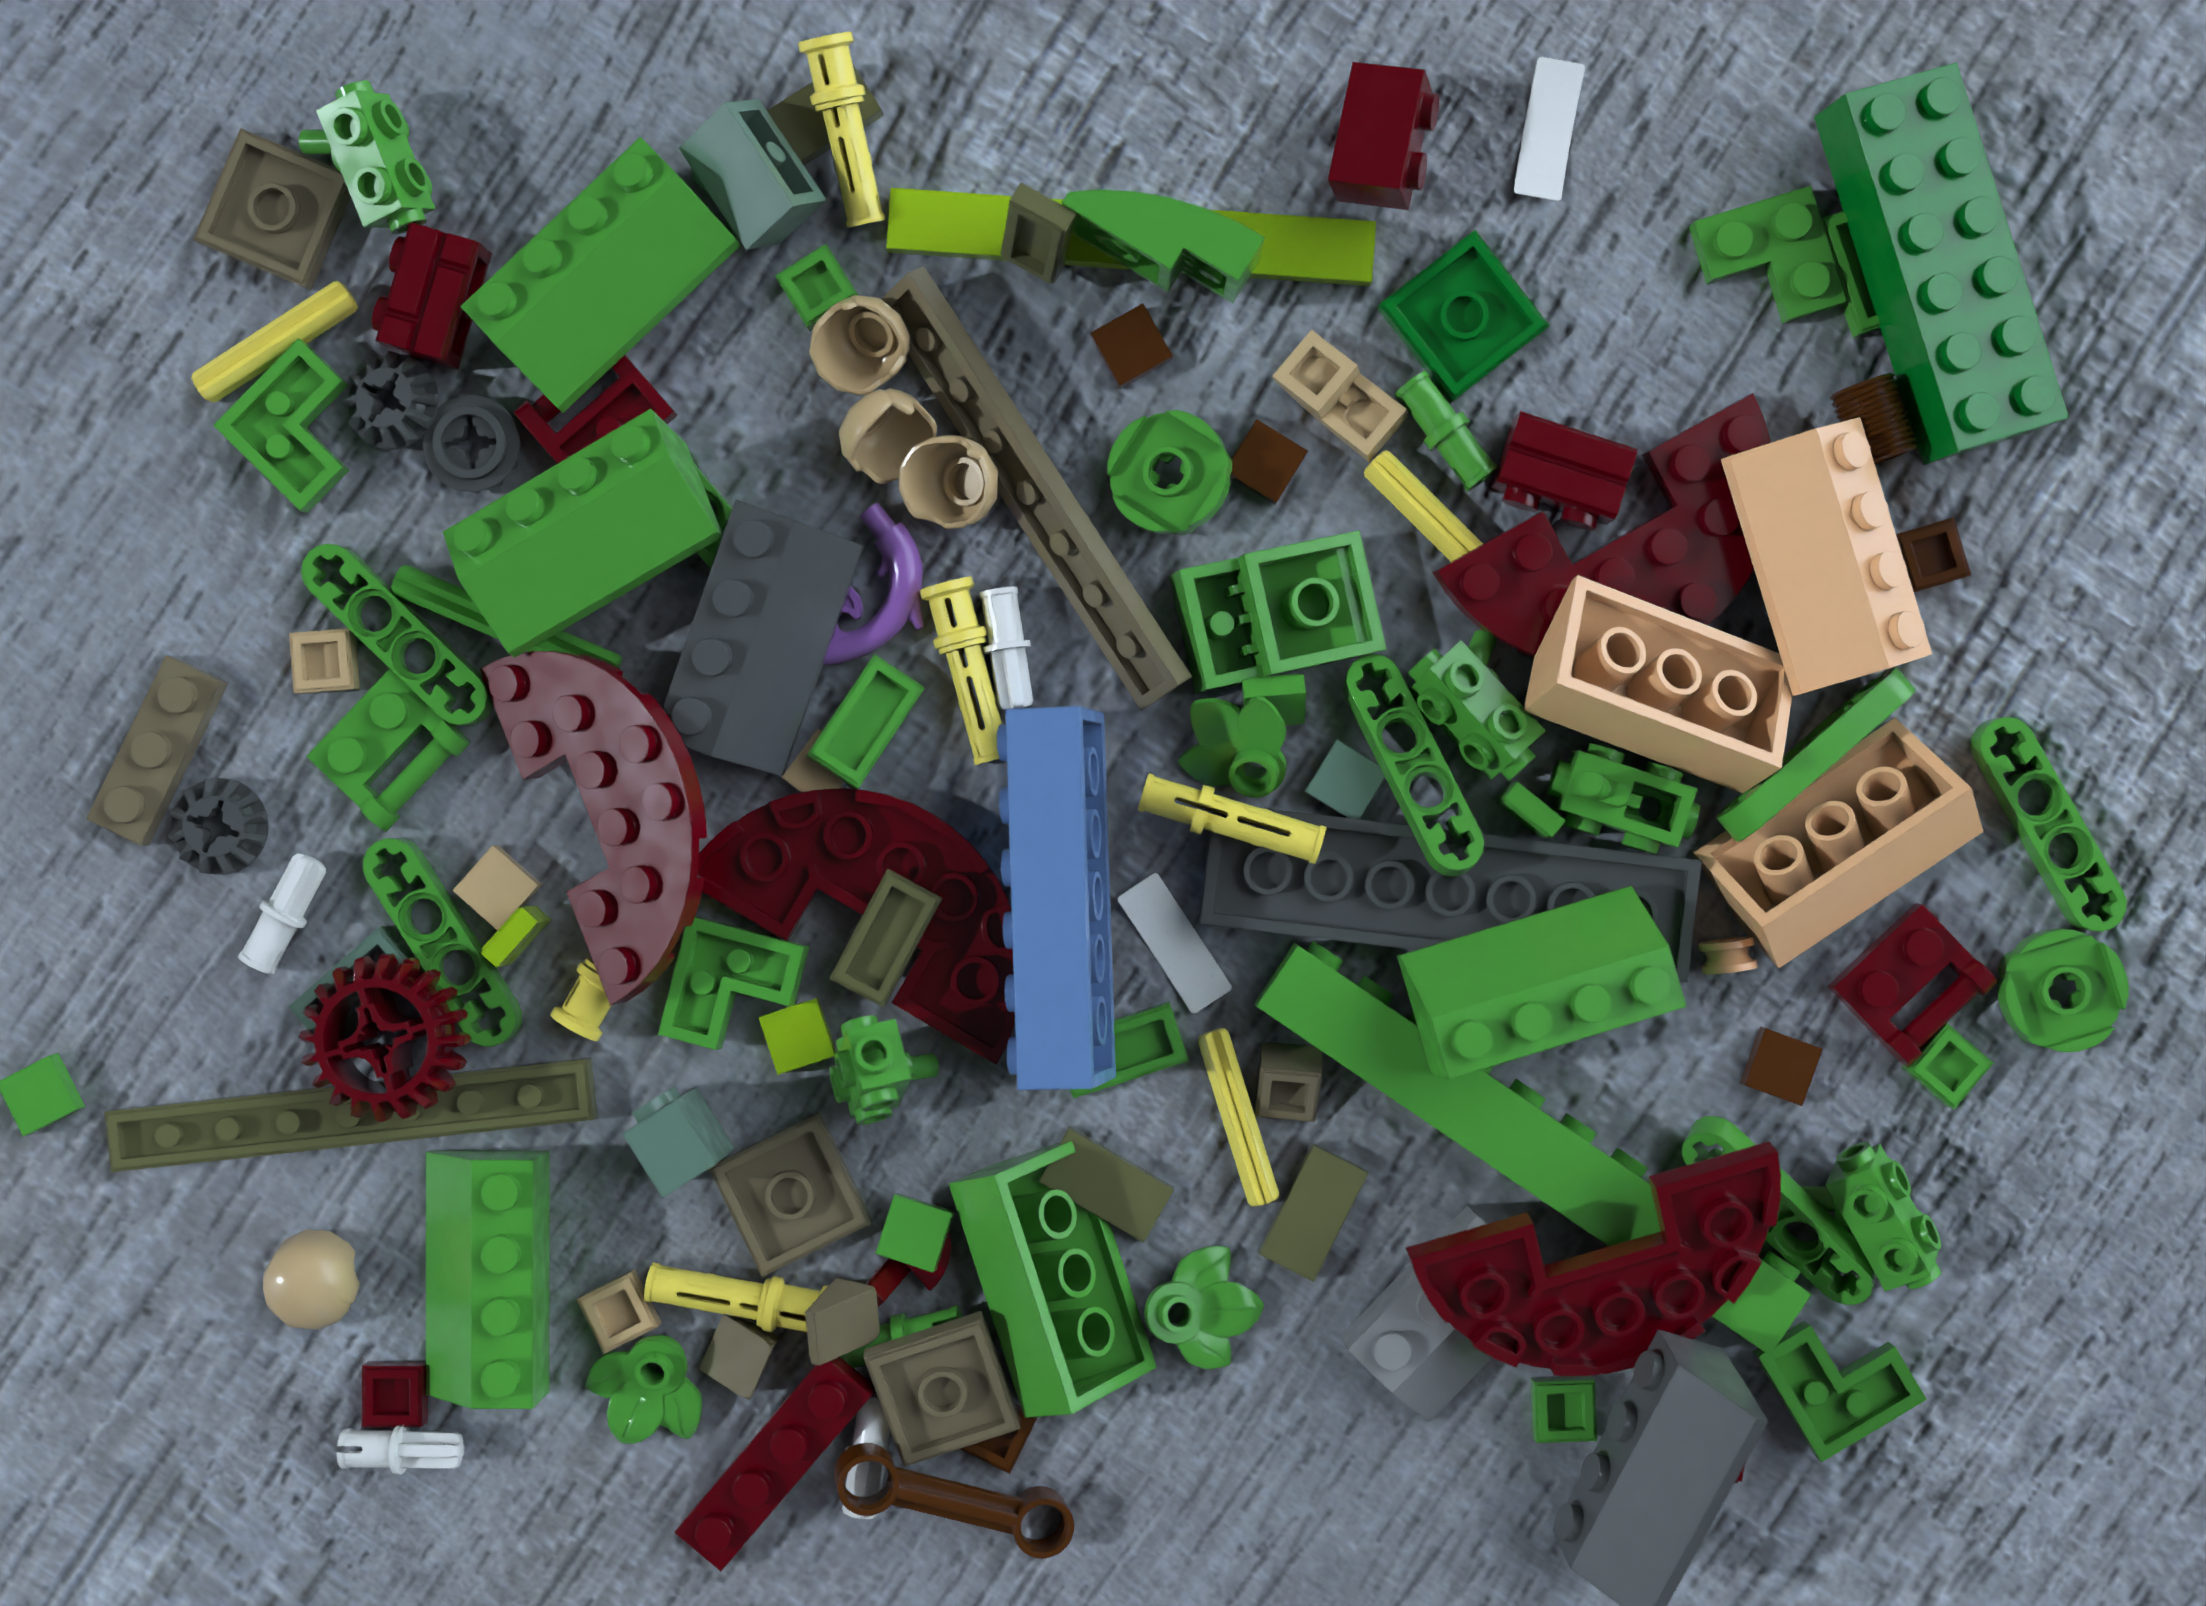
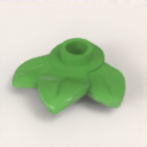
M1256 695L1241 710L1235 704L1219 698L1199 699L1191 704V725L1199 744L1186 750L1178 759V763L1190 776L1209 786L1231 784L1238 793L1251 798L1264 797L1282 784L1287 770V763L1280 749L1286 737V727L1277 708L1269 700ZM1249 762L1258 763L1263 767H1255Z
M1220 1245L1206 1246L1182 1257L1176 1267L1172 1281L1156 1287L1149 1295L1144 1309L1145 1322L1150 1332L1161 1341L1176 1344L1187 1362L1203 1369H1216L1230 1365L1231 1346L1228 1337L1240 1335L1252 1328L1264 1310L1263 1301L1252 1290L1238 1283L1228 1282L1231 1253L1228 1247ZM1181 1302L1185 1308L1184 1318L1177 1324H1171L1168 1319V1311L1173 1304Z
M653 1335L639 1340L630 1351L608 1352L596 1360L589 1371L585 1387L601 1397L610 1398L607 1410L608 1426L615 1438L621 1443L634 1444L641 1442L654 1434L659 1425L682 1438L690 1439L696 1432L701 1420L702 1395L697 1387L686 1377L688 1363L682 1346L669 1336ZM647 1363L658 1364L664 1373L653 1371L648 1367Z

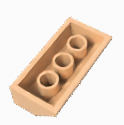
M1860 417L1815 428L1721 459L1792 696L1932 655L1906 563L1902 556L1888 504L1885 500Z
M1577 575L1571 581L1534 657L1523 711L1744 793L1782 768L1792 692L1780 653Z
M1894 718L1862 739L1750 836L1736 842L1725 831L1693 853L1696 860H1702L1701 868L1748 936L1754 937L1755 944L1779 969L1983 833V828L1972 788L1901 722Z

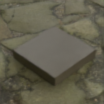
M240 128L193 240L205 247L311 291L351 196L342 173L337 168Z
M821 1112L726 1157L709 1168L761 1277L873 1222Z
M982 1311L864 1349V1360L904 1467L1021 1429L1020 1418Z

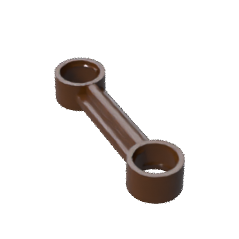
M859 1443L849 1447L840 1455L834 1468V1481L842 1504L849 1511L858 1515H876L891 1505L1012 1534L1017 1545L1024 1553L1040 1559L1050 1558L1061 1553L1073 1537V1516L1063 1497L1049 1487L1034 1486L1022 1491L1017 1496H1012L895 1467L888 1451L874 1443ZM875 1461L887 1467L888 1477L886 1484L879 1492L871 1496H855L844 1485L848 1472L859 1463ZM1039 1505H1052L1056 1507L1062 1515L1057 1529L1052 1534L1042 1539H1030L1022 1535L1021 1522L1027 1512Z

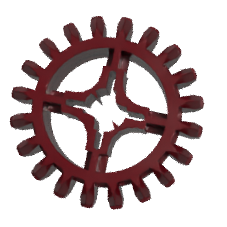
M388 953L380 955L376 964L369 956L357 958L354 961L353 970L343 966L332 972L335 985L324 983L317 986L314 992L323 1005H310L302 1012L309 1020L316 1023L315 1028L301 1031L298 1038L305 1043H314L315 1052L305 1055L301 1063L306 1066L319 1064L322 1073L313 1080L312 1086L321 1088L332 1084L335 1087L330 1095L329 1104L338 1106L351 1098V1116L359 1118L366 1115L372 1109L375 1121L384 1122L392 1118L394 1111L401 1119L414 1116L417 1104L424 1109H428L438 1103L436 1090L447 1092L453 1089L456 1083L447 1070L457 1071L463 1069L467 1063L466 1059L454 1052L453 1049L454 1047L469 1044L472 1037L465 1032H455L454 1023L465 1020L468 1017V1012L465 1009L450 1011L447 1003L456 997L458 991L454 987L436 991L435 987L440 981L441 972L431 969L419 977L420 963L418 959L413 957L407 958L398 965L396 956ZM385 989L397 992L407 998L419 1011L421 1017L411 1018L401 1013L394 998L387 997ZM359 998L362 1006L356 1008L359 1021L357 1030L351 1037L345 1039L344 1030L348 1013ZM402 1029L408 1031L406 1035L393 1038L394 1043L392 1044L385 1043L381 1045L378 1042L368 1046L364 1045L365 1040L377 1037L378 1031L390 1030L395 1032ZM427 1035V1051L424 1061L416 1075L411 1078L409 1068L414 1066L412 1060L413 1045L418 1038ZM359 1057L369 1062L375 1071L376 1078L383 1077L385 1085L366 1077L354 1065L351 1058Z

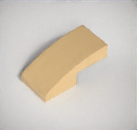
M1313 330L1306 335L1272 375L1273 380L1294 400L1368 462L1375 457L1409 417L1404 406L1363 376L1356 363Z

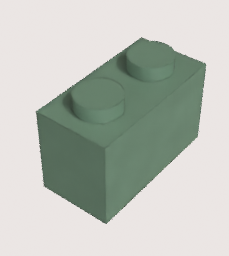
M760 99L724 102L679 147V150L691 166L693 178L700 187L709 193L725 217L727 229L743 244L746 250L782 243L827 201Z
M674 1086L632 1112L638 1124L622 1134L662 1198L716 1165L735 1149L697 1087L681 1096Z

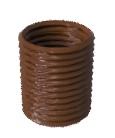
M1886 373L1833 393L1830 397V400L1833 401L1832 407L1836 408L1834 413L1838 414L1836 419H1839V422L1858 417L1861 418L1874 464L1913 451L1920 445L1916 443L1918 438L1914 436L1915 431L1911 430L1913 425L1909 424L1911 419L1907 418L1909 414L1905 412L1907 408L1903 406L1905 402L1901 401L1903 396L1899 395L1901 390L1897 389L1899 385L1896 384L1897 380L1894 379L1895 374Z

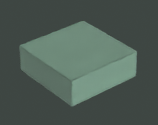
M1335 740L1304 792L1346 818L1360 819L1385 779V776L1378 764L1341 741Z

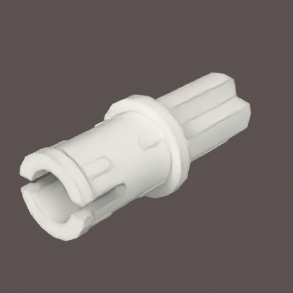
M1017 587L995 588L979 593L988 634V646L983 647V653L990 654L997 705L1001 710L1026 708L1033 703L1025 650L1031 647L1030 640H1024Z
M300 853L292 857L270 900L261 901L259 908L263 912L243 950L238 955L240 961L258 971L275 974L277 965L296 929L304 928L307 923L303 915L326 874V868L320 861Z
M873 1392L872 1396L857 1412L852 1446L859 1443H874L888 1451L891 1431L877 1392ZM888 1451V1453L891 1455L893 1459V1453ZM865 1461L857 1464L848 1472L847 1490L853 1495L860 1497L871 1496L879 1492L883 1485L885 1466L875 1461ZM844 1505L842 1506L843 1513L852 1518L874 1519L878 1515L862 1516L849 1511Z
M397 1425L393 1431L345 1428L340 1433L337 1446L362 1447V1451L337 1452V1462L342 1469H349L351 1467L390 1468L395 1475H402L406 1469H456L461 1464L465 1445L463 1444L462 1435L458 1432L410 1431L409 1427H404V1425Z

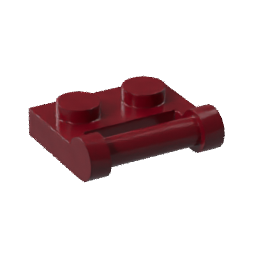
M626 354L612 367L620 378L558 432L552 428L549 422L561 411L544 394L533 404L527 400L514 411L517 418L557 464L649 409H652L667 425L678 414Z
M1915 903L1827 987L1899 1062L1909 1067L1922 1055L1919 1049L1976 994L1985 996L1998 981L1923 904ZM1949 965L1959 977L1900 1031L1889 1019L1943 968Z

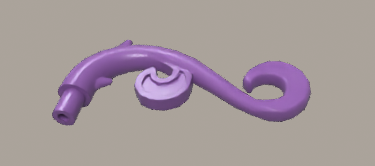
M878 502L864 511L860 519L876 537L877 541L874 543V546L882 554L881 563L877 571L878 576L883 577L889 573L887 596L877 614L860 628L846 632L842 631L837 623L823 665L840 664L869 654L885 645L901 631L907 620L917 630L922 629L924 626L921 611V595L919 592L922 589L923 565L919 549L902 522L895 524ZM850 586L840 616L843 613L849 614L855 620H859L862 618L864 609L862 598Z

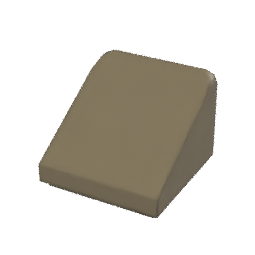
M1263 1042L1259 1060L1255 1117L1315 1122L1322 1079V1051L1315 1046Z
M836 1278L805 1312L811 1364L822 1365L873 1342L880 1334L877 1292L870 1285Z
M723 1314L699 1370L737 1395L750 1400L756 1392L780 1336L763 1331L762 1328L735 1316Z

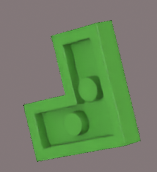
M1811 185L1696 220L1689 226L1706 285L1765 267L1782 324L1840 307L1847 302Z
M299 338L213 425L302 512L309 513L350 471L307 429L349 384L306 342Z
M695 916L692 926H686L658 1035L713 1050L722 1049L736 992L786 1006L795 1005L810 946Z
M1804 1320L1785 1333L1771 1355H1768L1759 1348L1752 1351L1812 1453L1820 1462L1827 1460L1927 1400L1897 1348L1889 1342L1838 1371L1814 1329Z

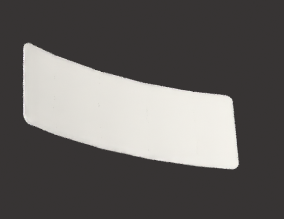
M1546 57L1538 58L1514 184V192L1516 194L1554 201L1561 200L1574 120L1585 72L1583 64Z
M1153 873L1118 897L1119 904L1191 1013L1199 1012L1232 989L1226 976L1157 873Z

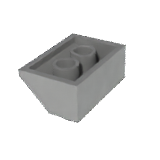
M1467 1205L1435 1239L1487 1223ZM1411 1263L1341 1335L1347 1350L1393 1395L1428 1422L1492 1358L1474 1348L1467 1337L1439 1316L1427 1299Z

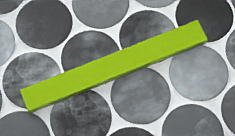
M890 188L886 249L888 253L1008 261L1002 258L1001 249L1009 202L1012 196ZM1052 199L1062 205L1063 199ZM1210 210L1235 220L1265 237L1259 262L1249 278L1370 286L1372 283L1376 221ZM1071 234L1065 265L1128 269Z

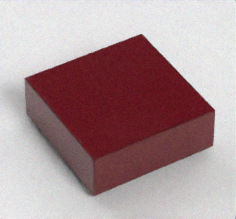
M368 1361L362 1365L361 1427H396L397 1425L423 1427L428 1422L426 1362Z

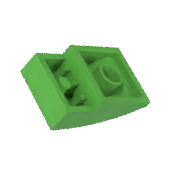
M1100 189L1070 191L1062 201L1063 206L1076 212L1072 230L1073 235L1168 293L1182 272L1233 304L1258 264L1265 240L1264 236L1235 220L1206 208L1165 196L1136 191Z
M1360 530L1250 552L1238 558L1179 569L1169 576L1195 694L1242 684V680L1245 678L1284 675L1387 650Z

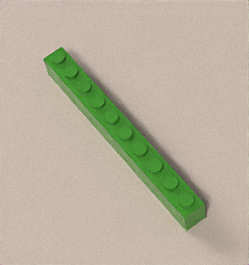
M1312 941L1307 950L1293 943L1253 1003L1256 1007L1606 1245L1612 1246L1660 1232L1650 1184L1642 1179L1648 1169L1645 1165L1618 1147L1609 1157L1591 1144L1597 1135L1596 1132L1568 1113L1564 1115L1560 1122L1556 1121L1540 1110L1546 1098L1516 1078L1509 1088L1489 1075L1494 1066L1450 1080L1432 1075L1414 1013L1412 1012L1409 1018L1406 1019L1390 1008L1388 1004L1394 995L1365 975L1362 976L1356 985L1337 972L1343 960L1315 941ZM1769 1250L1764 1259L1761 1260L1762 1264L1752 1281L1734 1304L1727 1300L1712 1317L1768 1355H1771L1812 1294L1795 1283L1801 1271Z

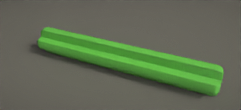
M402 565L398 569L391 586V592L395 596L497 638L464 588L412 566ZM563 630L527 650V652L560 651L576 655L585 654L605 661L618 669L621 668L622 657L619 654Z

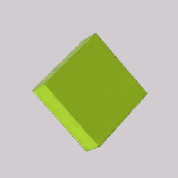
M536 905L519 907L481 948L483 950L481 954L496 968L510 965L552 919Z
M819 997L758 1017L777 1075L834 1057V1053L837 1052Z

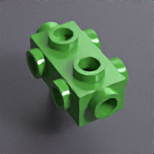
M356 81L339 88L335 92L336 100L316 110L323 129H309L300 132L299 146L301 151L306 155L331 154L335 167L342 173L363 227L390 228L392 234H402L407 232L409 223L426 224L425 214L436 209L431 199L432 183L422 165L414 157L408 142L409 127L401 111L392 102L389 94L375 93L370 81Z
M1477 630L1473 633L1468 647L1460 641L1444 656L1436 648L1430 651L1408 672L1416 681L1409 690L1417 702L1423 718L1427 722L1441 727L1459 747L1460 756L1468 766L1481 770L1490 781L1500 772L1510 781L1536 757L1528 747L1546 730L1530 713L1523 711L1524 707L1500 682L1498 675L1487 667L1497 639L1487 631Z
M1589 743L1587 752L1580 750L1571 752L1568 762L1560 759L1557 760L1548 782L1547 794L1556 797L1552 810L1566 814L1564 826L1595 836H1599L1601 827L1605 826L1625 833L1622 845L1653 855H1657L1660 845L1679 848L1682 838L1689 839L1699 818L1700 805L1693 803L1697 788L1680 783L1683 776L1682 772L1650 762L1647 763L1645 771L1622 764L1625 756L1624 753ZM1646 797L1654 799L1658 805V813L1652 820L1644 819L1637 810L1642 799Z
M869 1015L849 1020L841 1025L843 1037L836 1040L838 1052L834 1053L836 1066L829 1069L832 1089L837 1103L847 1101L851 1119L855 1118L857 1125H867L891 1117L893 1115L892 1109L899 1107L910 1081L936 1077L939 1073V1062L933 1053L910 1056L908 1052H904L896 1019L878 1022L877 1016Z
M1861 1142L1848 1147L1837 1155L1826 1186H1801L1826 1211H1835V1218L1846 1229L1850 1228L1885 1292L1906 1285L1909 1289L1920 1288L1928 1285L1940 1276L1941 1270L1936 1263V1258L1941 1248V1240L1937 1228L1927 1214H1923L1915 1207L1910 1198L1911 1186L1904 1169L1897 1161L1887 1157L1881 1144L1871 1147L1869 1142Z

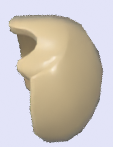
M853 295L834 304L817 320L812 329L809 354L818 375L835 390L855 395H867L900 372L907 361L906 355L910 351V335L901 315L879 297Z
M892 388L887 390L879 389L862 397L849 408L839 429L842 454L856 471L864 472L879 484H887L899 479L900 465L911 447L936 437L937 433L935 420L910 394Z
M957 435L936 436L911 447L900 465L898 489L908 511L914 518L934 522L945 529L964 528L985 518L997 499L998 469L986 449L974 440Z
M306 1229L285 1239L266 1267L263 1276V1292L268 1308L287 1326L292 1328L321 1330L339 1322L350 1310L360 1286V1281L357 1279L355 1272V1250L353 1247L331 1231Z

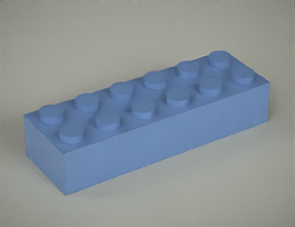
M1081 706L1005 709L1006 724H1000L998 727L997 749L1000 760L1007 761L1008 786H1003L1000 789L999 812L1002 823L1009 824L1010 849H1004L1002 852L1001 876L1004 886H1011L1012 911L1005 912L1003 939L1006 949H1013L1014 974H1008L1006 977L1005 1002L1007 1010L1015 1012L1016 1036L1010 1037L1008 1040L1007 1066L1011 1075H1017V1090L1092 1089L1116 1078L1104 713Z

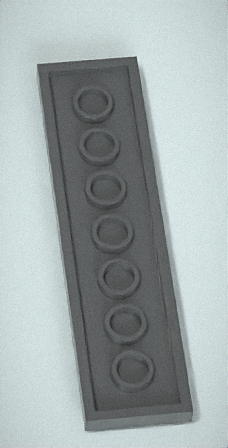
M1268 809L1272 812L1317 826H1326L1323 843L1315 864L1309 863L1308 860L1264 847H1258L1210 831L1199 924L1417 950L1626 886H1632L1670 947L1679 981L1688 982L1702 860L1482 834L1484 849L1478 862L1467 873L1452 877L1442 875L1431 867L1409 825ZM1212 811V814L1226 818L1225 815ZM1239 819L1237 820L1238 822L1288 837V835L1285 833L1265 828ZM1443 830L1446 840L1439 848L1443 855L1454 853L1459 861L1463 860L1462 853L1469 845L1465 837L1455 840L1449 830Z

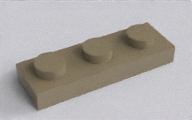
M166 655L86 819L140 846L150 845L227 688L228 682L175 656Z

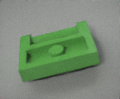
M389 669L306 757L358 805L361 812L374 825L387 832L400 818L397 812L452 754L458 757L471 742L454 724H450L440 718ZM426 727L434 739L379 795L370 784Z

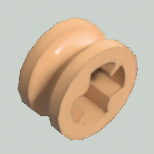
M1731 937L1698 943L1699 951L1704 952L1707 957L1706 963L1701 966L1702 974H1725L1758 968L1757 960L1752 959L1749 955L1750 947L1755 945L1754 937Z

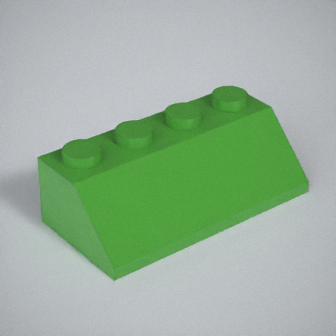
M639 137L465 301L461 308L514 365L564 413L737 250L741 244L678 174Z
M652 409L637 416L443 531L458 580L503 647L514 658L723 537L687 444Z
M1626 886L1397 955L1431 1074L1449 1080L1687 1007L1670 947L1632 886Z
M1072 1141L1063 1144L1059 1142L994 1163L949 1183L1025 1418L1074 1414L1157 1368L1110 1223L1073 1202L1071 1197L1064 1191L1052 1190L1038 1182L1048 1164L1076 1152Z
M429 1150L426 1152V1395L470 1409H533L550 1392V1150Z

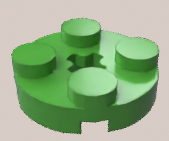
M1179 410L1165 411L1166 413H1157L1148 418L1143 416L1131 422L1120 433L1111 448L1108 457V475L1110 476V487L1114 494L1112 497L1120 512L1144 530L1156 534L1187 535L1192 533L1197 527L1208 522L1221 508L1230 487L1232 460L1218 434L1206 422L1193 414ZM1175 457L1180 458L1182 464L1179 470L1184 475L1178 485L1171 483L1166 489L1159 488L1157 485L1161 477L1154 471L1156 465L1160 461L1170 464Z
M2056 928L2034 933L2020 941L2013 951L2006 953L1998 965V974L2000 976L1997 983L1998 1001L2002 1014L2009 1026L2025 1042L2059 1052H2078L2094 1047L2104 1041L2115 1029L2111 1026L2116 1021L2119 1010H2125L2129 997L2126 971L2117 954L2106 944L2099 943L2092 936L2071 929ZM2059 974L2063 980H2074L2076 984V990L2068 994L2069 1004L2061 1007L2057 999H2050L2049 988L2053 986V979Z

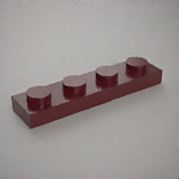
M841 1357L822 1365H814L690 1511L674 1533L719 1571H722L872 1396L875 1390L874 1385Z

